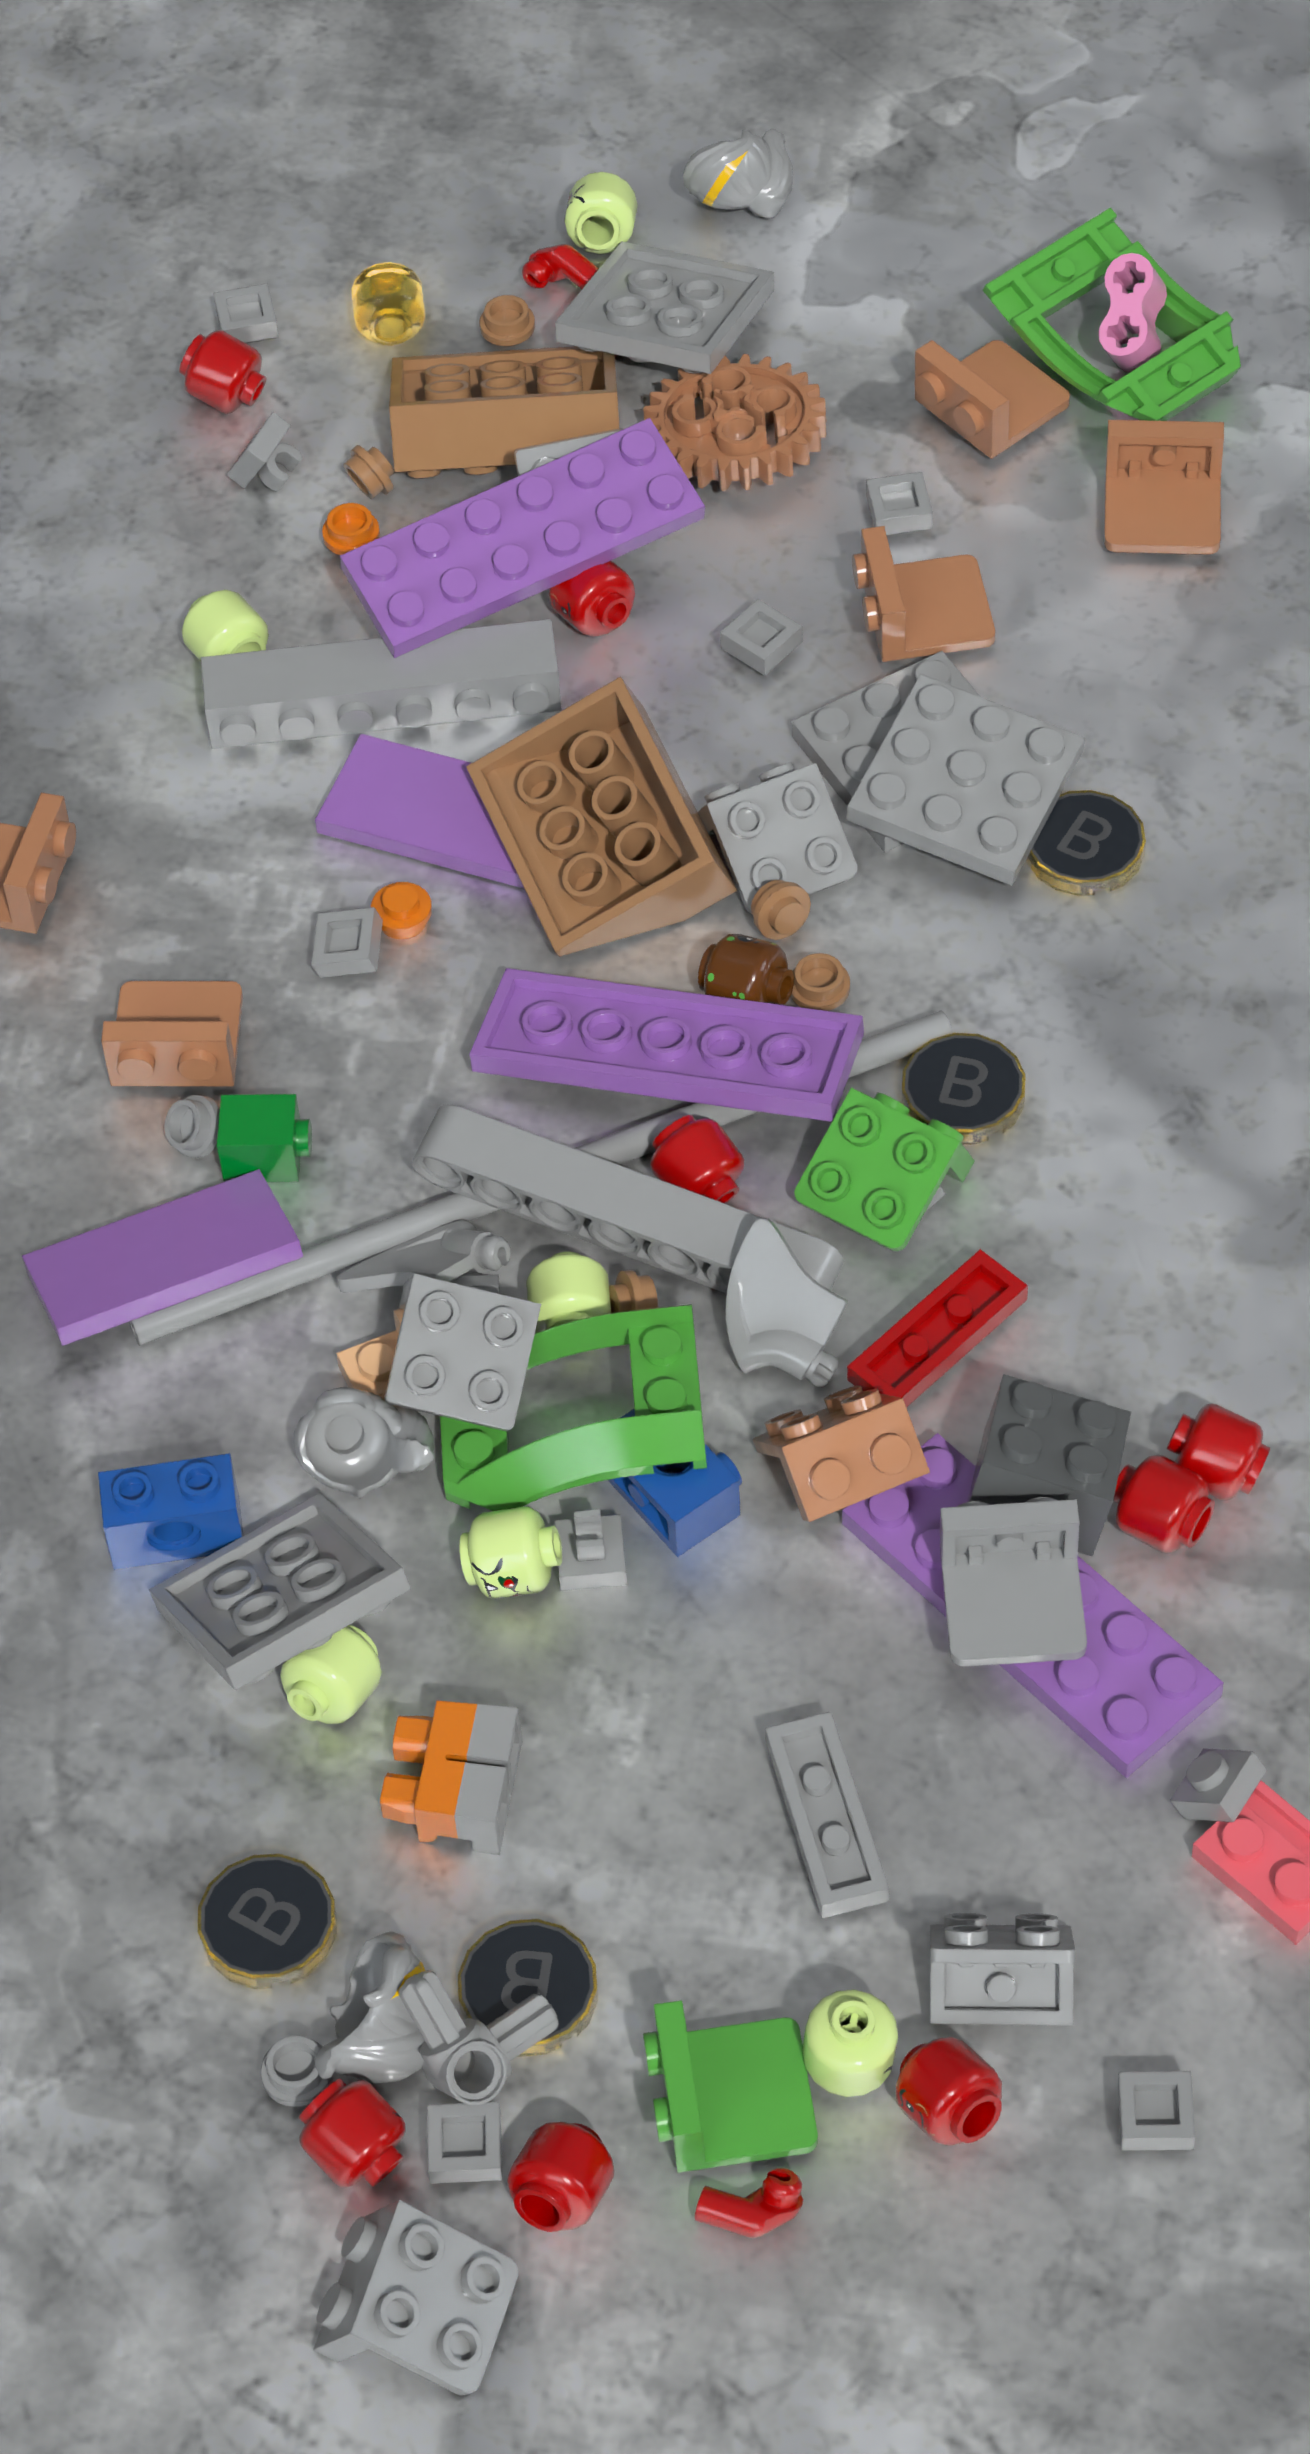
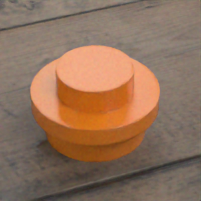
M345 503L330 511L323 525L322 534L326 547L335 554L343 555L379 539L380 530L377 519L368 508L357 503Z
M396 882L383 887L375 894L371 902V908L375 907L383 920V933L394 939L403 940L417 936L424 930L432 914L431 899L427 891L419 885L410 882Z

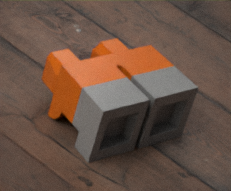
M436 1701L433 1717L398 1716L393 1736L392 1749L394 1760L423 1764L421 1777L394 1773L386 1774L380 1796L382 1817L416 1825L419 1842H432L437 1839V1836L471 1841L473 1851L500 1855L511 1801L510 1794L512 1795L522 1746L518 1707Z

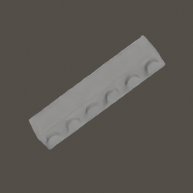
M551 619L458 629L396 658L392 656L382 637L201 657L204 706L211 749L561 711L559 673Z

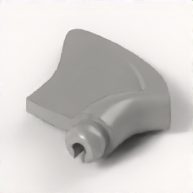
M761 1218L755 1221L749 1229L735 1258L729 1277L726 1296V1326L732 1351L739 1367L745 1374L761 1367L773 1366L793 1375L801 1381L806 1377L816 1387H825L839 1367V1362L835 1356L824 1352L823 1349L836 1328L848 1300L817 1283L804 1270L779 1229L768 1218Z
M459 1220L432 1229L375 1255L338 1275L337 1281L340 1292L343 1293L404 1286V1283L413 1274L450 1282L468 1271L479 1274L498 1271L502 1265L506 1266L508 1264L511 1251L508 1242L503 1237L495 1236L491 1232L477 1231L472 1223Z

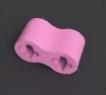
M1135 253L1119 256L1107 268L1104 278L1105 287L1110 295V308L1108 314L1101 322L1098 331L1099 341L1104 350L1120 369L1128 373L1160 354L1161 343L1156 333L1155 321L1167 297L1166 285L1148 259ZM1122 344H1127V347L1122 348Z

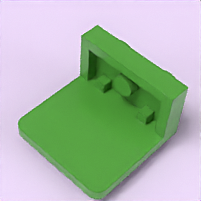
M851 1088L799 1180L794 1193L795 1198L802 1206L891 1251H900L910 1241L945 1175L963 1183L975 1160L962 1144L964 1136L952 1127L935 1119H931L929 1124L926 1125L908 1116L909 1108L883 1093L877 1092L876 1096L872 1098Z
M682 2000L654 2004L656 2031L643 2033L649 2076H663L666 2097L653 2098L656 2128L659 2142L673 2141L677 2173L808 2154L817 2147L818 2132L808 2073L804 2063L800 2027L795 2020L784 2017L687 2032Z

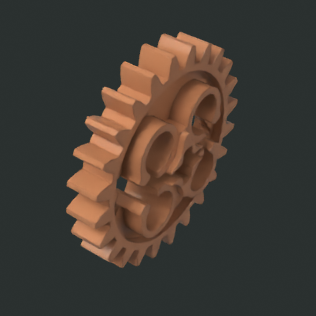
M743 354L739 362L733 364L724 356L711 374L703 372L688 373L679 368L677 369L678 381L662 379V392H651L649 394L650 405L644 406L643 409L644 420L648 418L652 420L687 478L689 479L694 475L697 476L698 488L702 489L712 480L719 481L721 491H726L732 481H740L745 490H750L752 479L760 478L767 485H772V473L779 472L791 477L794 475L793 463L808 466L810 464L809 452H820L821 438L827 435L825 398L820 397L819 385H808V374L806 372L792 375L791 363L787 362L776 369L772 368L771 357L768 356L758 364H750L749 354ZM700 396V400H703L704 418L696 420L694 400ZM774 423L776 446L771 448L770 444H767L766 426Z

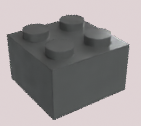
M1003 1374L984 1429L967 1502L979 1501L993 1505L1025 1503L1037 1497H1049L1056 1500L1077 1499L1080 1521L1078 1552L1093 1557L1114 1500L1131 1412L1100 1401H1093L1052 1389L1039 1383Z

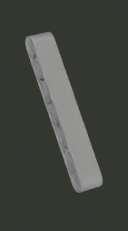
M455 1105L439 1107L412 1161L414 1170L422 1178L438 1187L727 1293L731 1270L744 1238L753 1223L762 1218ZM773 1222L804 1270L817 1283L831 1291L844 1262L840 1252L831 1244L817 1237Z

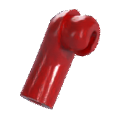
M561 244L538 249L532 253L529 261L522 268V274L526 283L537 289L544 288L548 281L552 283L564 279L571 280L580 289H583L599 268L572 246Z
M777 2168L767 2173V2178L763 2181L761 2188L746 2197L705 2186L698 2200L695 2221L749 2238H759L796 2217L803 2205L801 2195L802 2182L793 2171Z

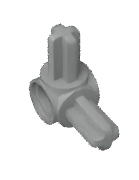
M426 1970L409 1977L399 1989L401 2000L425 2040L419 2053L424 2059L422 2067L426 2079L436 2089L467 2105H482L493 2100L502 2090L506 2077L512 2074L510 2061L555 2031L559 2025L555 2010L540 1993L530 1995L485 2026L479 2020L461 2019L436 1973L431 1970ZM473 2051L475 2063L471 2074L465 2080L456 2083L454 2068L457 2061L465 2053Z

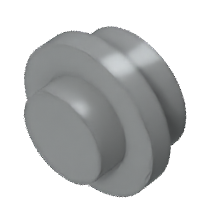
M191 1095L175 1102L170 1107L165 1119V1135L170 1145L187 1157L202 1158L211 1153L217 1145L220 1109L216 1102L202 1095Z
M298 2035L288 2036L277 2041L268 2050L261 2064V2079L267 2094L276 2102L286 2106L298 2107L310 2104L330 2085L332 2077L322 2079L315 2065V2056L323 2046L312 2039Z

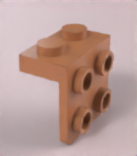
M933 340L915 351V400L990 459H993L1069 407V392L1003 341H991L962 361L956 359Z
M1108 420L1104 545L1107 550L1122 553L1214 554L1220 549L1221 469L1224 422Z
M885 527L861 529V553L852 555L853 576L856 588L865 589L866 597L862 598L865 627L867 632L875 631L882 662L929 656L940 651L950 653L993 645L995 642V626L975 557L971 555H958L894 564Z
M41 793L27 827L0 823V928L37 934L47 907L55 897L58 880L67 858L72 855L76 842V826L73 822H69L64 796Z
M129 981L123 984L119 993L116 1021H104L101 1042L111 1086H234L243 1003L241 986L234 981Z
M860 1385L840 1390L825 1397L824 1401L827 1408L813 1414L803 1416L801 1410H794L776 1416L764 1423L767 1430L766 1433L752 1439L758 1453L780 1458L801 1517L807 1522L814 1521L930 1473L903 1398L880 1394L878 1389L863 1392Z

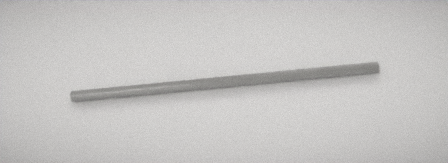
M938 1011L862 1040L849 1078L915 1054L933 1041L953 1036L948 1017L943 1011ZM693 1103L574 1149L620 1165L655 1152L656 1150L652 1146L654 1139L667 1126L684 1116L693 1115L696 1120L701 1118L713 1119L720 1126H724L756 1114L758 1111ZM453 1193L302 1250L303 1257L129 1321L140 1346L363 1262L437 1227L459 1220L469 1222L500 1209Z

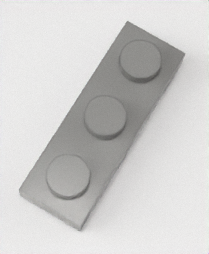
M831 1711L765 1728V1740L821 1918L889 1902V1887Z

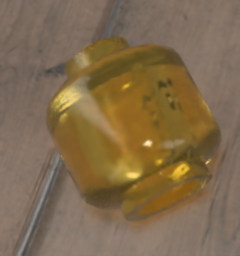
M377 263L364 269L355 278L351 289L356 328L363 337L374 343L394 346L413 338L421 330L425 320L422 284L412 269L398 263Z

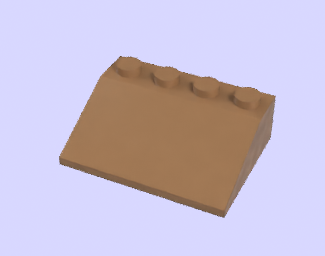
M577 346L392 358L389 412L394 472H407V475L413 478L434 477L441 473V469L463 468L464 472L468 474H488L496 471L497 466L516 465L514 452L518 448L619 429L614 354L602 351L588 352L579 349Z
M621 676L466 766L541 924L559 957L685 921L737 891L645 708Z

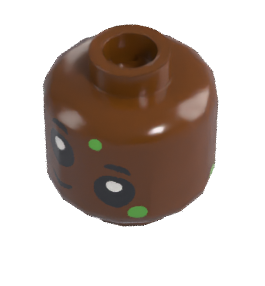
M728 934L717 944H711L706 949L699 965L698 984L705 995L785 1005L793 991L794 973L788 969L786 954L779 945L742 934Z

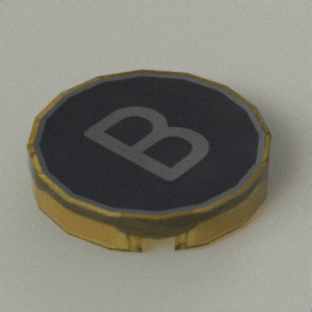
M1093 790L1065 792L1057 800L1028 856L1031 862V869L1039 880L1056 891L1077 896L1095 895V889H1104L1109 886L1110 891L1124 886L1139 872L1145 856L1146 839L1144 825L1134 809L1114 795Z
M952 1033L931 1039L912 1053L902 1074V1104L910 1109L909 1115L912 1118L926 1125L929 1124L931 1119L938 1120L964 1136L963 1145H975L988 1141L990 1134L997 1133L1002 1128L1003 1134L1014 1126L1024 1109L1026 1074L1017 1056L1001 1042L980 1034Z
M283 1854L252 1855L228 1865L208 1884L198 1906L199 1939L210 1965L231 1982L253 1989L272 1988V1983H282L289 1979L290 1984L308 1977L327 1958L337 1936L335 1900L324 1877L305 1861Z
M540 1919L508 1921L485 1932L467 1950L458 1972L460 2011L465 2019L479 2020L487 2026L530 1995L540 1993L548 2000L557 2014L559 2023L557 2029L517 2057L547 2055L562 2048V2042L570 2039L576 2032L578 2036L589 2025L598 2002L596 1964L584 1942L564 1926Z

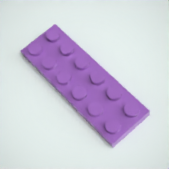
M648 418L340 555V566L392 656L396 658L565 582L591 567L607 563L700 521L705 516V505L652 420Z
M506 968L469 1055L472 1072L832 1122L864 1036L863 1016Z
M937 1433L921 1446L930 1473L845 1507L842 1510V1524L946 1617L940 1558V1509L957 1507L968 1501L976 1466ZM1077 1556L1087 1636V1649L1084 1656L1076 1660L999 1665L1127 1779L1222 1697L1224 1682L1082 1558Z

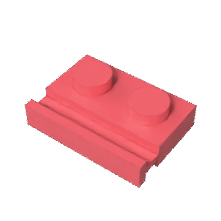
M1260 1781L1234 1822L1217 1821L1193 1843L1192 1857L1297 1945L1310 1932V1820L1263 1781Z

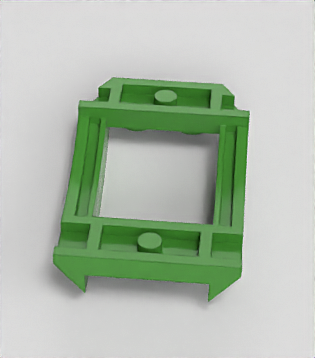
M1111 207L984 286L983 292L1023 341L1052 370L1093 399L1137 420L1167 421L1230 381L1241 367L1238 346H1233L1230 325L1234 319L1226 311L1220 315L1212 311L1180 287L1156 263L1139 241L1133 244L1114 222L1117 215ZM1135 253L1149 260L1166 285V301L1157 315L1155 326L1176 343L1115 381L1081 357L1045 319L1105 282L1104 277L1107 268L1114 259L1123 254Z
M692 1304L591 1316L534 1334L527 1370L581 1352L629 1345L635 1416L610 1419L564 1430L531 1442L509 1452L508 1431L440 1416L443 1482L446 1500L470 1509L471 1502L486 1509L498 1511L523 1507L548 1495L593 1482L654 1474V1465L693 1462L694 1469L707 1468Z

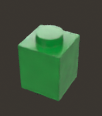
M296 1094L221 1095L217 1149L223 1181L225 1182L260 1169L266 1182H299L300 1157H311L312 1126L310 1119H300Z

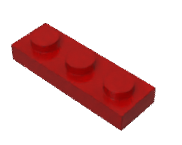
M978 1250L847 1366V1381L854 1386L860 1385L863 1392L878 1389L880 1394L903 1398L907 1408L1027 1301L1028 1285L984 1251Z

